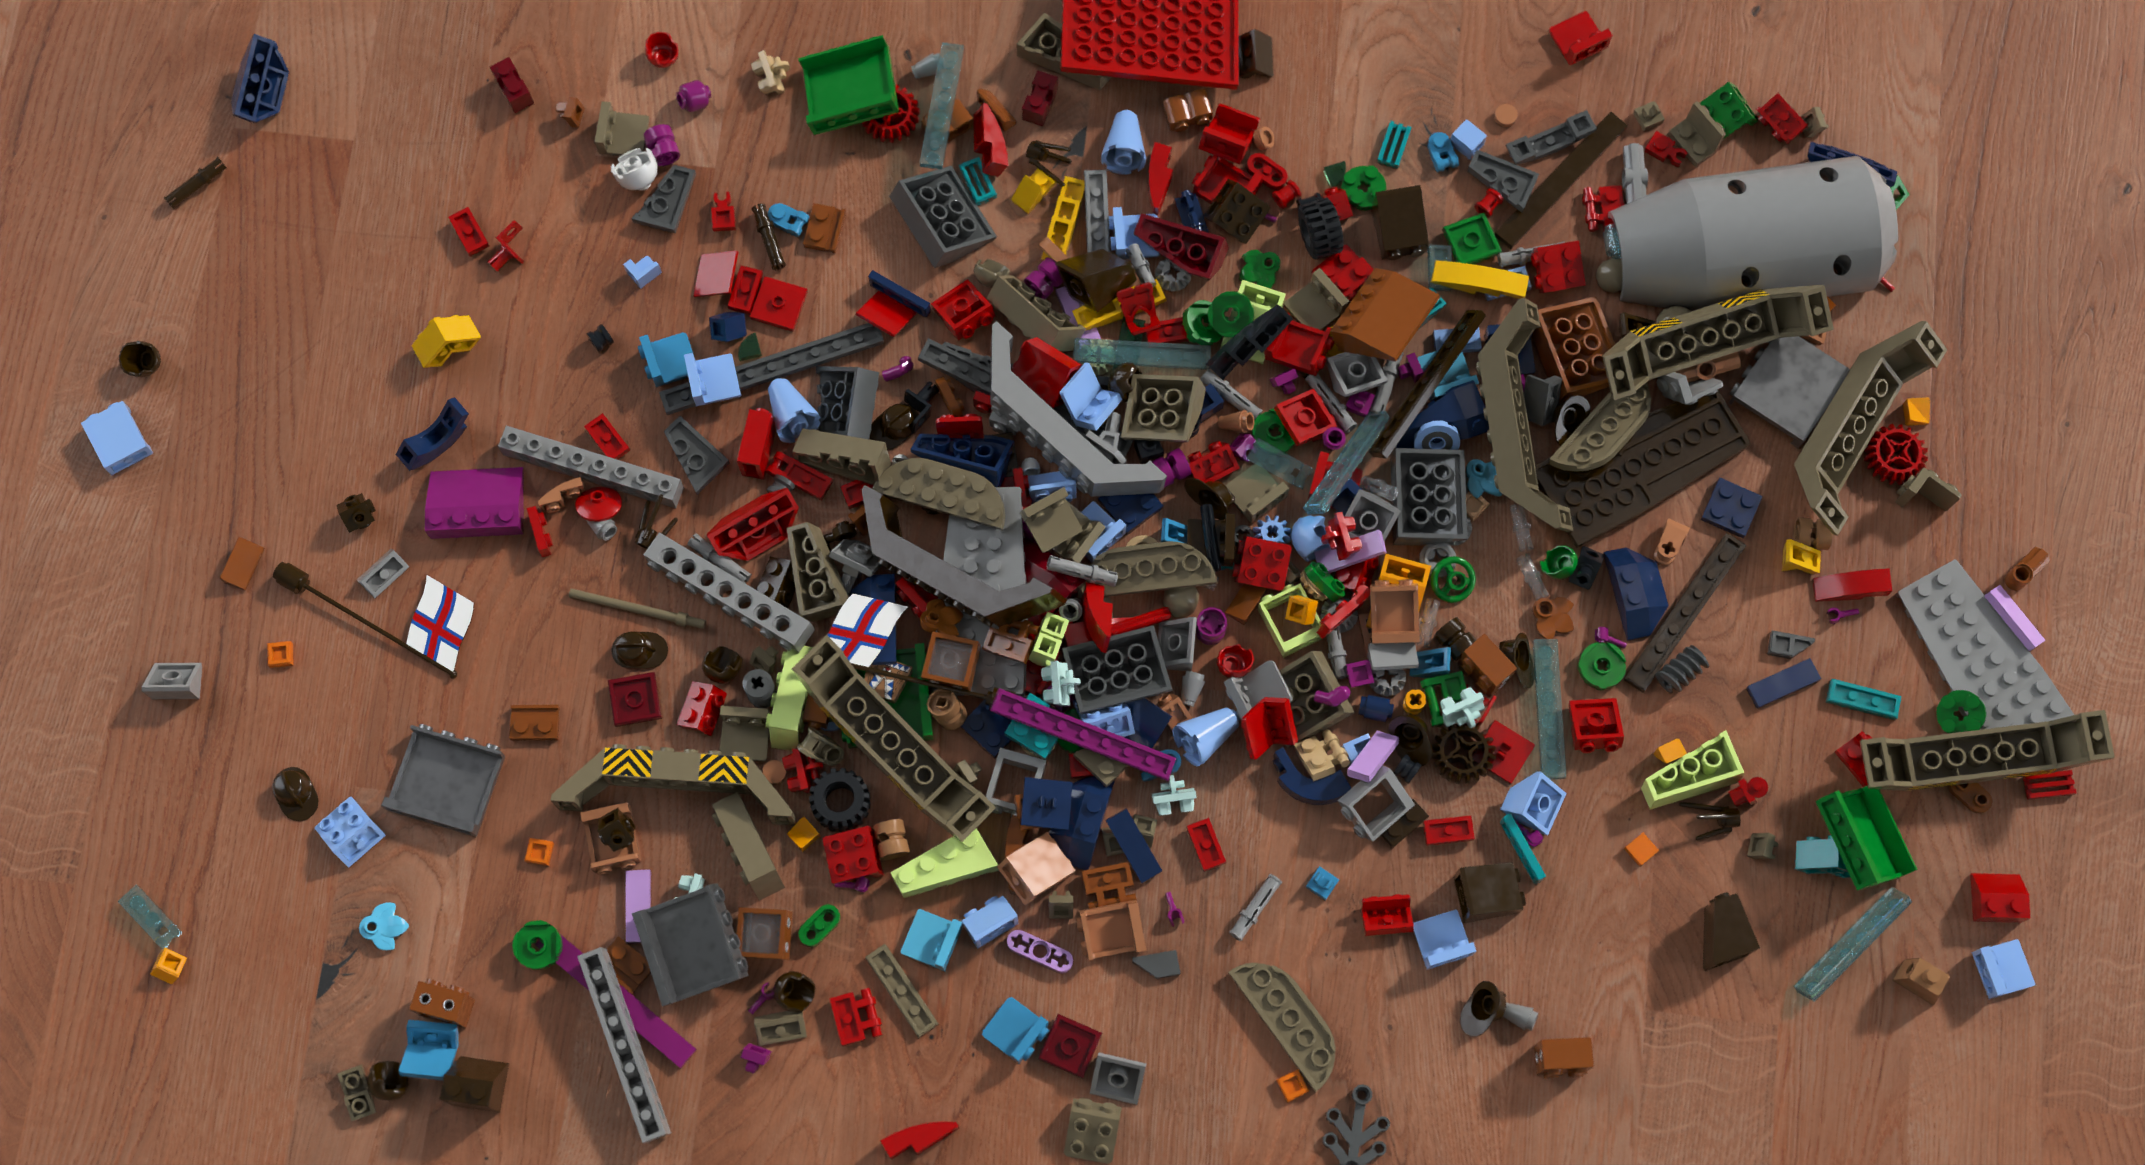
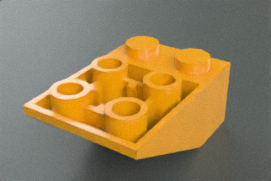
M1385 554L1378 580H1389V584H1399V580L1412 579L1413 583H1418V609L1420 610L1431 566ZM1370 608L1368 620H1367V623H1366V627H1369V628H1372V627H1371V608Z

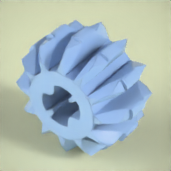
M1267 515L1265 516V522L1259 519L1257 521L1258 527H1253V533L1255 534L1253 538L1283 544L1290 543L1291 538L1288 535L1291 533V528L1285 527L1287 524L1286 520L1279 523L1278 515L1274 517V521H1271ZM1268 532H1270V534L1274 532L1276 534V537H1268Z

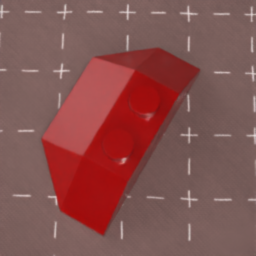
M788 488L766 493L723 517L706 535L719 556L749 561L788 538L787 528L793 526L799 507Z

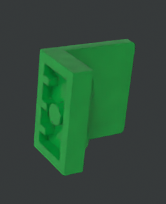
M1727 82L1700 102L1701 106L1703 105L1708 109L1714 121L1720 123L1724 128L1726 134L1724 139L1746 123L1753 126L1759 122V119L1737 86L1731 82Z

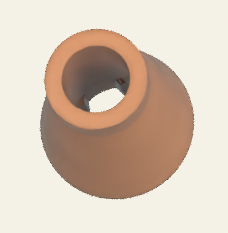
M1243 410L1226 416H1220L1218 425L1221 430L1226 429L1247 433L1254 427V417L1251 412Z

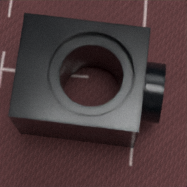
M1134 440V447L1140 464H1147L1149 461L1160 456L1164 457V450L1160 441Z

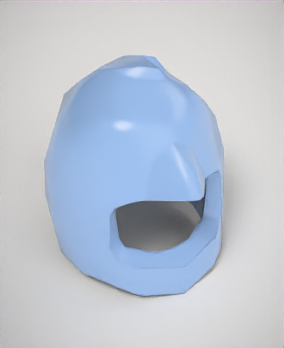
M1309 515L1299 518L1291 529L1290 538L1297 553L1307 562L1316 559L1314 552L1330 547L1329 544H1323L1321 541V537L1326 534L1324 516Z

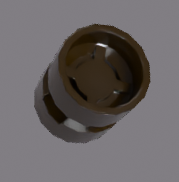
M1458 617L1450 620L1434 634V637L1442 646L1448 645L1451 648V657L1454 661L1459 660L1463 652L1477 640L1470 632H1464L1466 626Z

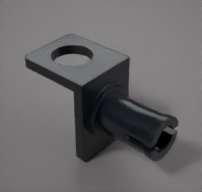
M930 381L926 383L918 394L913 393L909 389L905 390L904 401L920 412L913 421V433H916L930 417L932 405L928 402L939 392L935 384L930 387L933 384Z
M1582 546L1576 569L1569 577V582L1589 590L1602 565L1604 554Z

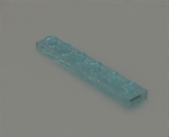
M942 42L920 157V167L943 169L963 60L964 45Z
M1086 338L1074 339L1073 360L1078 363L1120 365L1129 362L1136 366L1210 369L1206 365L1211 356V346Z
M1386 411L1369 412L1304 505L1303 509L1307 515L1325 514L1330 509V505L1341 493V489L1347 480L1351 478L1358 464L1362 462L1363 457L1369 448L1372 447L1375 439L1384 430L1386 423L1390 419Z
M1534 639L1533 657L1540 770L1549 779H1565L1566 763L1558 639Z
M1891 887L1794 985L1796 991L1815 1002L1912 903L1911 898Z

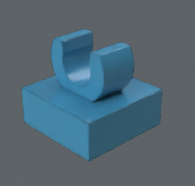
M1319 866L1306 885V888L1326 901L1339 882V879Z

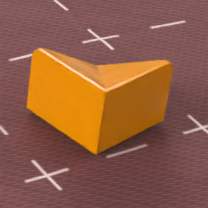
M1929 397L1906 399L1903 403L1906 426L1929 424Z
M1299 595L1289 596L1285 619L1303 625L1313 624L1318 601Z
M1680 739L1670 741L1654 751V756L1664 763L1681 759L1682 756L1687 754Z
M804 816L787 833L789 838L802 852L821 837L819 832Z
M164 948L158 955L150 975L173 984L178 979L187 958Z

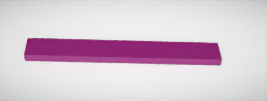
M1000 688L997 690L990 709L993 713L1166 781L1169 780L1176 761L1175 757Z
M561 935L563 948L557 964L589 990L577 957L583 953ZM539 939L534 945L540 949L544 946V943H541ZM620 985L635 1030L679 1068H682L697 1049Z

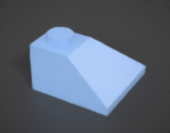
M1537 771L1509 789L1500 810L1506 815L1511 813L1514 820L1535 831L1538 830L1541 834L1548 836L1567 793L1542 772Z

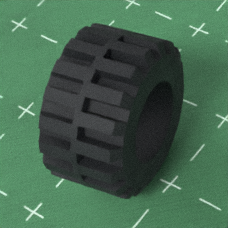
M1326 197L1301 204L1298 210L1299 226L1305 247L1311 257L1316 260L1342 252L1344 244L1342 227L1338 213L1330 199Z
M833 768L830 769L831 772L828 774L823 772L821 774L822 777L820 779L816 778L814 787L811 786L810 789L811 796H809V802L816 820L824 828L828 827L830 831L834 832L835 829L839 830V832H845V829L848 828L849 830L855 829L854 826L857 824L860 826L863 823L862 819L867 818L868 809L871 807L870 793L860 775L857 776L852 770L850 772L846 771V768H840V771H836ZM839 788L850 790L854 795V801L850 808L843 812H834L827 807L826 800L832 791Z

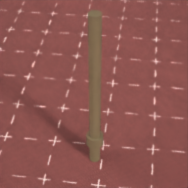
M572 588L569 591L570 598L675 622L676 625L682 627L688 625L704 629L706 625V620L691 617L688 613L680 611L678 613L669 612Z

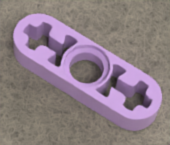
M1014 930L1007 937L1008 948L1020 956L1058 973H1066L1072 968V955L1060 947L1022 930ZM1018 936H1022V941L1028 945L1029 940L1034 941L1030 945L1029 953L1024 952L1027 948L1023 945H1019L1017 948L1014 947L1012 938L1017 939ZM1037 945L1045 946L1047 949L1046 956L1043 958L1035 957L1033 954L1034 947ZM1051 950H1055L1054 956L1057 958H1061L1063 955L1066 956V961L1069 964L1063 965L1061 968L1058 967V961L1051 959V963L1046 961L1050 958Z

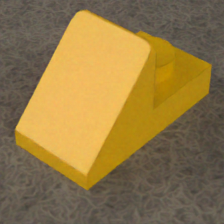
M1038 168L1030 177L1027 175L1023 177L1011 201L1029 214L1057 183Z
M1792 539L1786 540L1783 548L1782 571L1799 569L1812 575L1819 574L1821 551Z

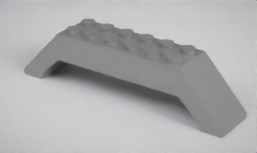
M997 321L992 325L991 409L995 414L1000 417L1003 415L1009 421L1008 424L1014 431H1020L1025 435L1027 443L1032 447L1037 446L1042 451V456L1048 462H1054L1060 467L1059 471L1063 476L1076 480V487L1084 494L1088 493L1091 497L1152 494L1160 493L1163 490L1167 475L1151 461L1147 464H1113L1011 371L1010 364L1013 336Z

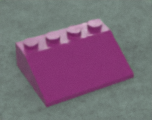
M524 468L431 471L425 505V532L430 539L524 534Z

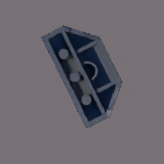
M257 34L252 35L241 60L231 100L233 116L257 123L280 112L289 70L275 41Z
M1811 142L1809 145L1807 157L1810 162L1858 156L1886 179V185L1889 187L1895 185L1897 171L1894 169H1889L1874 160L1830 145L1817 144L1815 142Z
M1627 547L1603 552L1626 640L1630 641L1649 637L1669 606L1657 562Z
M1095 776L1085 777L1072 783L1069 830L1050 828L1049 835L1057 842L1065 857L1071 861L1073 868L1083 871L1089 870L1115 781L1107 788Z

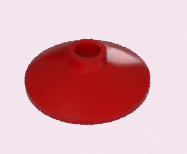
M594 487L578 496L575 508L578 515L585 520L593 522L605 521L614 517L620 511L622 498L612 488Z

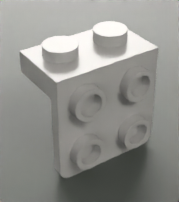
M1676 372L1657 377V386L1662 392L1663 397L1685 405L1694 404L1698 401V398L1713 395L1718 391L1717 389L1724 386L1721 380L1715 378L1709 380L1699 379L1688 383L1685 375Z
M1274 661L1265 662L1242 678L1233 677L1224 682L1227 688L1226 693L1234 702L1237 708V715L1241 721L1242 717L1264 697L1289 698L1290 703L1293 700Z

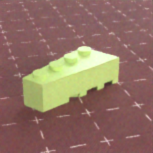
M803 646L799 653L793 649L791 651L787 650V652L783 651L781 658L783 670L777 674L776 686H778L777 693L773 692L771 699L773 711L772 714L768 713L766 719V727L769 728L771 748L792 751L798 744H801L799 732L803 733L804 731L803 709H805L809 692L792 668L813 647Z
M1725 730L1714 739L1702 744L1701 747L1685 754L1673 764H1669L1646 778L1641 789L1651 810L1738 783L1744 774V770Z
M976 828L963 842L953 836L890 873L903 898L968 878L972 879L982 874L996 872L999 869L997 868V862Z

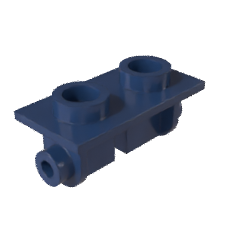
M1190 190L1181 192L1182 196L1174 200L1182 224L1209 233L1196 193H1190Z

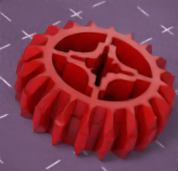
M897 84L895 85L897 102L905 106L908 112L898 107L899 112L888 115V119L887 116L878 118L883 120V125L874 119L861 122L862 126L866 127L868 134L872 133L874 139L880 136L883 143L886 138H889L891 143L894 142V138H898L901 142L902 135L909 137L910 131H915V124L919 123L920 109L918 108V101L914 100L912 93L907 94L906 88L899 90Z
M1890 424L1887 428L1882 426L1879 432L1875 431L1868 446H1866L1864 452L1867 455L1864 457V461L1871 462L1868 464L1867 469H1874L1873 477L1879 474L1881 476L1880 482L1888 479L1889 485H1893L1895 481L1898 485H1902L1911 475L1915 477L1923 468H1926L1924 463L1928 461V457L1925 456L1928 448L1921 447L1925 440L1917 439L1919 433L1911 434V427H1908L1905 431L1902 424H1899L1897 428L1893 424ZM1879 447L1882 449L1881 452L1884 454V461L1880 456ZM1907 449H1909L1911 452L1912 461L1910 460L1911 457L1907 453ZM1901 450L1898 457L1895 456L1893 459H1890L1894 452L1897 453ZM1890 466H1896V467L1899 468V469H1894V468H1891Z

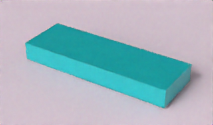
M1831 679L1826 703L1896 720L1898 719L1902 696Z
M1509 813L1500 820V824L1531 880L1537 884L1543 881L1546 875L1512 814Z

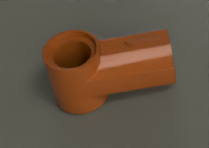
M2035 546L2006 574L2005 583L2008 588L2021 590L2050 562L2048 553L2042 548L2040 549ZM2016 574H2019L2023 580L2018 579Z

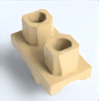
M764 50L759 52V59L753 62L751 66L757 76L764 73L766 75V78L758 81L760 91L764 94L773 91L778 94L785 92L781 79L787 77L785 72L790 69L789 63L781 61L780 57L773 59L772 56H767Z

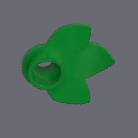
M1250 250L1242 255L1246 265L1240 271L1239 280L1256 282L1257 285L1271 288L1276 281L1275 273L1281 266L1279 256L1273 252L1262 253L1259 250ZM1267 260H1273V264L1271 266L1265 265V262Z

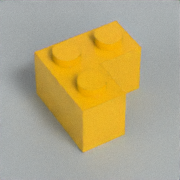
M454 315L445 318L435 317L429 321L428 326L417 336L418 338L411 346L423 368L442 366L454 352L470 351L480 340L481 336L469 315Z

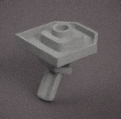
M1112 412L1108 416L1105 431L1103 430L1097 436L1089 430L1085 435V439L1113 464H1126L1125 457L1117 449L1121 415L1116 412Z
M843 539L831 550L829 555L830 558L844 564L842 569L844 574L841 580L848 596L856 579H860L862 573L871 577L882 566L878 563L879 558L872 554L871 546L859 540Z

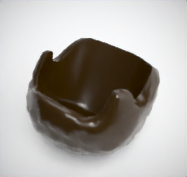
M128 342L121 348L119 354L120 367L128 375L141 378L148 377L158 370L161 356L156 347L148 342Z
M1129 362L1114 368L1108 380L1110 390L1120 393L1122 401L1125 403L1128 402L1129 393L1133 391L1131 386L1133 374H1142L1135 364Z
M719 646L712 652L708 651L702 663L703 674L715 683H729L740 672L743 659L737 652L727 647Z
M789 971L782 974L776 980L773 991L774 998L784 1009L802 1012L813 1001L816 987L813 980L806 975L796 971Z
M381 1061L371 1066L368 1076V1088L374 1097L384 1101H393L405 1094L408 1088V1077L399 1074V1062Z

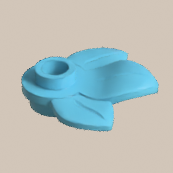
M1479 459L1471 460L1466 466V474L1469 479L1467 486L1470 493L1476 499L1484 491L1494 496H1502V493L1495 486L1494 476L1497 474L1496 467L1492 465V462L1484 463Z
M388 902L376 906L371 916L362 919L359 925V932L365 939L372 940L378 949L388 951L395 949L394 937L403 934L409 928V924L403 918L394 915L396 904ZM371 923L375 924L376 929L374 931H369L367 929V925Z

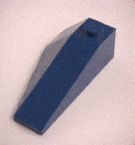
M1472 380L1452 387L1445 392L1446 395L1436 402L1433 400L1427 404L1428 408L1416 416L1395 448H1414V435L1416 431L1418 432L1422 425L1431 421L1448 422V425L1455 426L1460 434V440L1486 433L1489 430V423L1484 417L1483 409L1485 405L1475 382ZM1436 438L1433 439L1431 442L1439 443L1442 441V439Z
M895 574L869 576L850 591L849 597L852 594H857L896 604ZM896 624L883 650L872 665L896 664Z

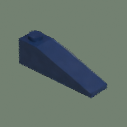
M919 434L911 447V453L924 459L977 473L990 481L994 487H1000L1007 474L1014 441L993 435H984V438H970V435H963V438H949L947 434Z

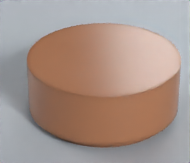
M1502 104L1496 109L1494 119L1499 126L1507 128L1515 124L1518 113L1514 106Z
M1268 127L1258 128L1253 134L1254 143L1258 149L1266 150L1273 147L1275 138L1273 132Z
M778 760L767 762L762 770L763 775L771 785L781 784L787 776L783 763Z

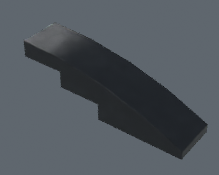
M1276 305L1239 331L1206 365L1224 380L1238 363L1243 367L1257 350L1263 353L1293 318L1280 305Z

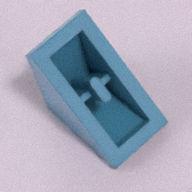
M1162 518L1161 542L1174 541L1187 544V525L1168 518Z
M1445 647L1417 652L1419 667L1410 668V676L1432 678L1449 674L1451 648Z

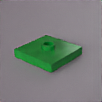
M1485 212L1442 228L1456 262L1476 264L1495 257L1498 253H1502Z

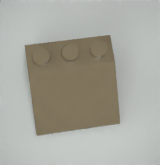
M1133 374L1131 381L1133 391L1129 393L1121 438L1189 442L1202 411L1206 388L1200 378L1192 376Z
M1310 651L1280 670L1293 697L1290 705L1298 742L1336 725L1355 713L1348 699L1336 707L1314 701L1317 690L1329 693L1340 686L1322 651Z

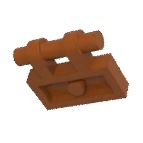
M1029 620L1014 622L1010 625L1006 624L1000 626L999 629L990 627L982 649L985 652L1027 664L1035 643L1027 639L1030 634L1038 635L1041 627L1033 625V622ZM1011 628L1019 630L1017 635L1008 632Z
M1129 862L1082 871L1086 896L1096 894L1097 901L1088 903L1089 909L1131 900L1137 901L1135 893L1129 895L1125 893V888L1134 887ZM1117 890L1118 897L1104 899V892Z

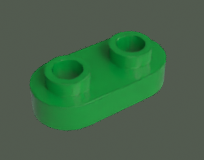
M1312 562L1305 568V573L1310 581L1331 601L1338 602L1345 596L1344 585L1338 579H1334L1322 563Z
M830 904L821 906L800 927V941L807 947L819 945L839 925L841 920L839 910ZM827 914L833 915V919L830 922H826L824 917ZM810 931H814L816 936L813 939H808L807 934Z

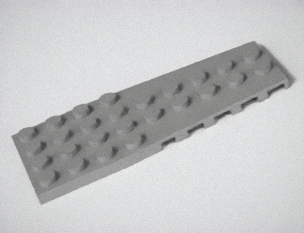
M995 487L1005 507L1003 531L949 515L943 561L997 591L1026 584V574L1024 571V562L1026 560L1023 546V538L1025 536L1022 516L1020 514L1023 510L1022 489L1020 487ZM962 612V620L955 625L959 632L957 637L979 641L981 645L971 691L987 695L988 691H993L994 687L1016 692V695L1025 696L1027 664L985 652L982 647L990 627L980 622L977 618ZM992 625V628L999 629L998 626ZM1011 628L1008 633L1017 635L1019 630ZM932 687L931 694L939 688ZM954 692V694H955L956 696H968V695H964V694H960V693H955V692Z
M1956 559L1896 593V597L1900 598L1906 609L1907 617H1911L1916 626L1918 637L1922 638L1929 650L1927 651L1931 660L1934 659L1940 669L1939 674L1942 680H1946L1950 687V692L1956 690L1970 691L1977 695L1985 704L1987 717L1980 730L2047 722L2074 715L2045 670L1985 598L1983 592ZM1959 707L1963 717L1968 716V711H1964L1963 707Z

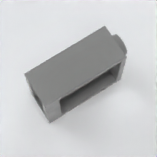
M1000 748L986 798L996 807L993 813L1002 814L1003 811L1010 813L1011 817L1012 815L1017 816L1015 804L993 798L1003 763L1036 772L1035 778L1042 779L1046 768V760Z
M1383 765L1369 783L1361 780L1338 800L1342 807L1340 811L1347 820H1351L1355 825L1353 827L1354 832L1361 839L1365 837L1371 841L1378 838L1415 805L1392 770ZM1381 782L1394 802L1369 824L1365 825L1353 805Z

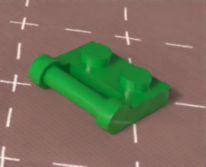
M1462 671L1420 681L1421 688L1425 690L1430 708L1432 727L1445 725L1438 706L1434 686L1440 685L1443 699L1452 697L1455 704L1462 701L1460 693L1462 690L1467 689Z

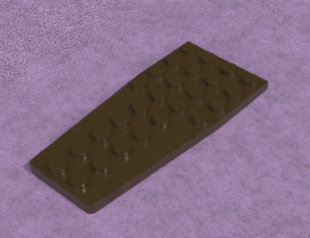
M1717 391L1713 395L1698 398V401L1691 405L1675 402L1650 412L1644 424L1606 464L1587 471H1567L1550 465V458L1535 465L1537 481L1544 495L1556 504L1570 508L1573 531L1567 533L1575 547L1578 548L1640 516L1745 450L1749 446L1750 441L1722 395Z

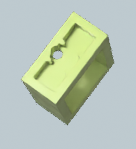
M1301 583L1295 586L1294 584H1289L1281 590V593L1275 596L1273 594L1266 595L1258 604L1257 610L1283 658L1322 639L1316 633L1322 626L1319 623L1321 620L1317 613L1314 623L1311 624L1312 629L1284 642L1268 610L1289 601V596L1299 595L1308 598Z

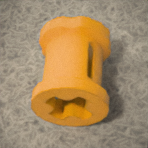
M1410 690L1403 700L1404 711L1408 714L1418 715L1426 704V695L1421 690ZM1417 699L1419 701L1418 704H1410L1411 700Z

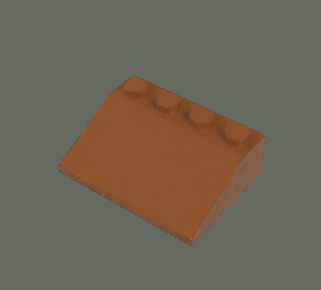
M1375 268L1330 331L1338 351L1397 361L1440 296L1436 292L1395 271Z
M1597 297L1538 309L1541 327L1535 328L1532 338L1547 377L1550 378L1556 375L1562 378L1559 403L1566 401L1572 396L1578 395L1583 397L1609 387L1602 355L1612 348L1615 343Z

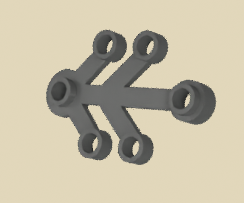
M1361 1084L1352 1091V1099L1355 1102L1352 1131L1342 1119L1339 1109L1331 1108L1326 1113L1328 1122L1336 1126L1349 1144L1347 1155L1337 1143L1338 1138L1334 1133L1329 1132L1323 1136L1322 1142L1324 1146L1332 1150L1340 1165H1366L1375 1157L1383 1156L1387 1150L1384 1142L1376 1141L1371 1146V1150L1358 1157L1360 1146L1379 1132L1387 1131L1390 1127L1389 1119L1381 1116L1376 1119L1375 1124L1362 1132L1365 1105L1372 1099V1091L1367 1085ZM1359 1091L1365 1092L1366 1098L1364 1100H1360L1357 1097ZM1331 1111L1337 1112V1120H1332L1329 1117ZM1385 1120L1387 1123L1386 1128L1381 1129L1378 1126V1121ZM1332 1136L1335 1140L1334 1144H1327L1326 1137ZM1375 1145H1382L1383 1152H1375Z

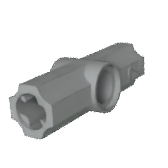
M1631 143L1623 147L1624 169L1622 171V187L1626 192V204L1646 196L1648 170L1644 166L1643 146L1639 145V143Z

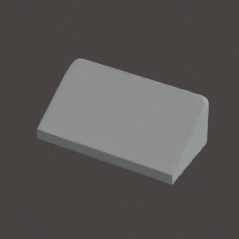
M391 548L364 572L357 581L376 598L409 566Z
M1414 642L1368 644L1367 658L1373 671L1419 667Z

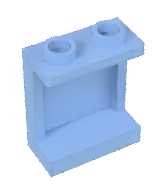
M123 401L113 403L106 410L92 414L85 421L81 422L103 467L111 475L153 454L152 449L145 442L137 427L130 408Z

